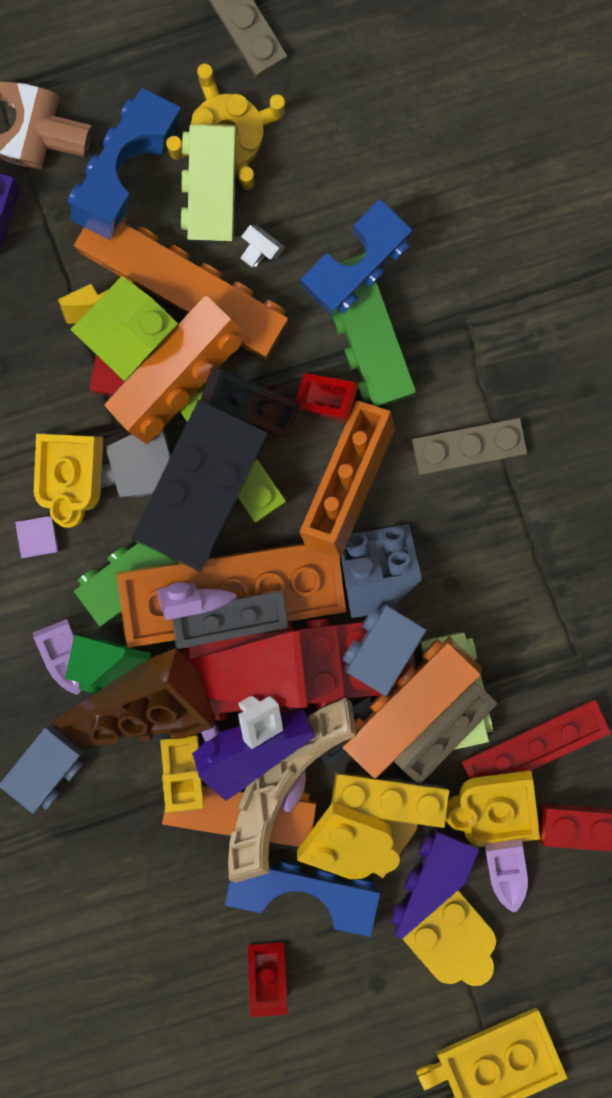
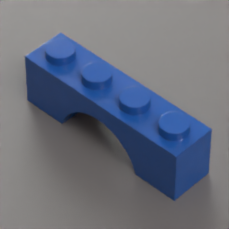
M142 87L135 99L129 98L126 101L120 118H122L117 128L111 126L103 142L105 148L100 156L93 155L86 169V179L82 185L77 183L69 195L68 204L71 205V221L108 240L112 239L128 212L129 193L117 177L119 168L127 160L140 154L152 153L162 155L167 147V139L174 135L179 126L181 107Z
M280 860L279 865L268 863V874L237 883L230 880L225 906L262 913L268 903L283 893L292 891L306 892L317 897L325 904L331 914L335 930L371 937L380 891L378 886H373L374 881L369 878L351 879L350 881L337 878V874L320 868H316L314 873L301 870L302 865L299 863Z

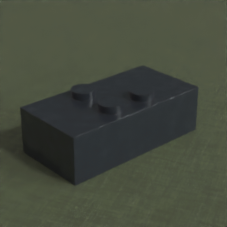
M198 400L131 539L202 573L264 446L267 432Z

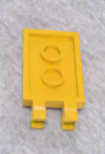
M536 1007L436 1051L439 1063L425 1065L416 1070L424 1090L448 1080L454 1094L450 1098H526L568 1079L542 1016Z

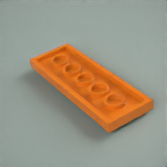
M305 543L210 557L202 573L179 562L116 572L125 641L128 648L175 640L171 619L165 620L159 604L157 589L166 588L176 582H194L197 589L212 588L236 593L237 597L280 589L283 592L287 622L346 612L340 559L307 548Z

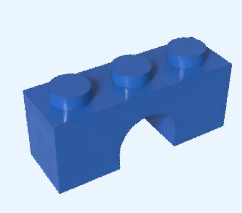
M379 199L353 225L352 234L364 245L365 257L355 265L345 266L336 262L326 253L300 279V286L332 317L338 311L345 314L359 299L355 295L356 292L364 284L369 288L373 286L385 273L381 267L391 257L397 261L410 248L411 244L408 240L411 237L412 229Z

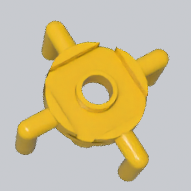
M201 64L197 69V73L206 101L193 113L191 124L223 125L230 123L237 125L236 175L241 187L245 190H250L254 187L255 180L253 170L248 166V163L255 158L261 147L264 136L263 126L284 117L285 100L281 95H273L270 99V107L258 112L254 105L240 94L220 95L213 78L211 66ZM171 136L167 139L166 145L172 159L179 160L189 156L183 155L182 142L177 136Z

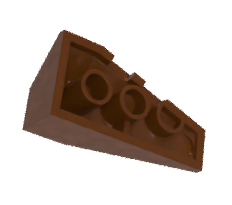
M176 648L147 659L56 718L53 726L76 747L117 744L119 738L138 737L140 742L151 741L153 735L170 734L171 739H182L213 728L214 719L199 671Z

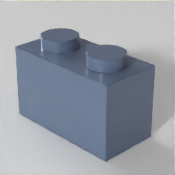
M49 725L43 729L2 780L0 788L32 814L40 807L47 810L60 794L55 788L62 779L65 778L70 781L83 764L78 759L84 751L76 747L52 725Z

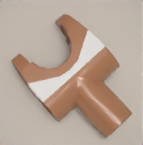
M0 81V100L8 102V105L16 110V120L13 127L7 132L0 134V159L29 168L42 169L47 148L86 158L91 146L93 126L57 117L56 112L60 100L58 94L23 83Z

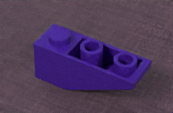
M436 827L432 835L426 834L418 852V855L423 856L418 870L414 868L410 870L404 889L408 890V894L404 904L399 902L396 904L390 923L395 925L393 928L395 937L403 939L465 885L479 851L476 845Z

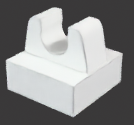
M250 225L242 235V238L250 243L241 259L252 268L254 266L257 267L265 256L270 260L277 259L285 249V246L258 225Z
M251 695L238 703L239 707L243 710L242 713L238 714L243 741L251 749L283 731L279 704L270 696L262 701H258Z

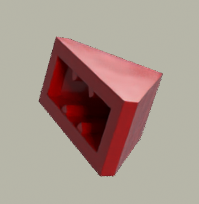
M304 373L295 402L300 403L299 410L346 424L359 384Z

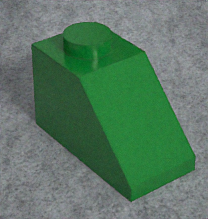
M74 635L65 679L79 682V690L97 693L101 690V687H106L147 659H150L151 652L133 647L128 648L125 645L103 639Z

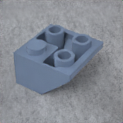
M409 524L350 535L341 556V563L351 618L367 616L373 607L380 610L382 605L392 609L422 580Z

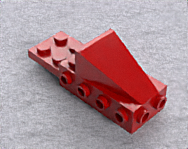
M328 618L306 621V628L292 629V622H288V628L183 648V655L200 673L214 721L227 719V712L241 711L242 713L243 710L239 707L238 703L251 695L258 701H262L270 696L279 704L280 713L297 711L311 703H315V709H322L344 698L381 695L378 691L348 674L344 669L347 663L342 658L353 640L360 643L367 632L362 627L364 622L329 625ZM414 651L411 654L405 666L403 667L399 676L410 665H412L415 668ZM396 681L388 694H391L399 686Z

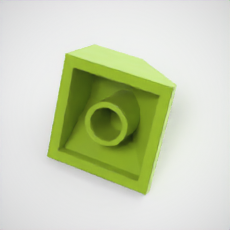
M121 276L70 330L125 382L175 329L178 323L149 295Z

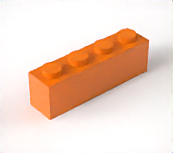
M205 295L104 406L128 432L148 445L203 386L209 377L212 367L219 368L231 354L237 351L249 335L214 301Z
M356 400L299 531L307 548L341 559L394 434L395 427L391 411Z
M450 636L443 642L436 639L423 652L422 656L425 660L416 669L410 665L397 678L396 682L399 686L390 695H379L370 706L373 712L364 721L360 717L354 720L357 736L346 740L342 748L374 779L481 675V666Z
M202 781L204 809L166 814L164 809L162 825L231 836V832H235L240 813L238 806L246 788L226 801ZM303 792L300 801L291 812H286L283 808H279L273 824L270 842L300 847L312 831L315 816L316 799H310L309 792Z

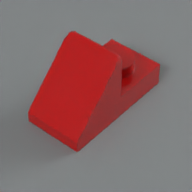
M284 942L247 945L250 1017L288 1015Z

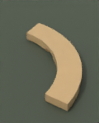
M347 698L329 704L309 715L308 718L316 737L246 787L238 806L240 813L235 832L232 831L230 837L228 858L229 880L237 883L269 873L268 854L271 832L276 815L287 792L299 775L315 759L339 743L357 736L352 702Z

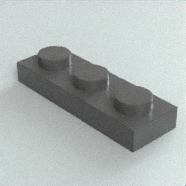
M280 589L240 596L215 610L171 619L177 649L288 628L283 592Z

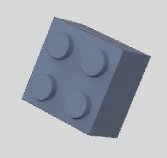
M382 605L380 610L372 608L362 625L367 632L360 643L356 640L352 641L342 659L347 663L344 669L348 674L386 696L426 629L388 606Z

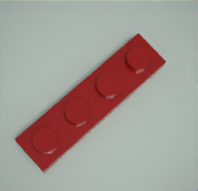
M592 699L461 760V763L469 779L532 771L611 734L596 700Z

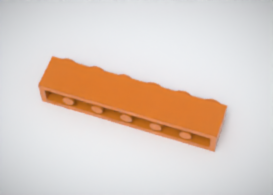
M125 217L111 240L85 227L83 228L73 245L78 253L120 277L123 276L127 280L131 279L137 287L186 315L207 295L249 335L240 346L265 361L268 360L289 324L288 318L284 316L285 310L270 300H266L264 304L252 298L254 292L248 287L236 281L233 286L220 279L222 273L212 266L203 263L200 268L188 261L190 255L179 247L171 245L167 249L157 243L159 237L146 228L140 226L136 231L126 225L127 219Z

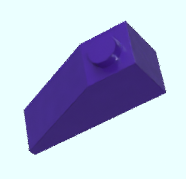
M300 709L281 715L283 731L253 749L243 741L241 726L220 732L192 753L199 778L227 801L316 737L307 713Z

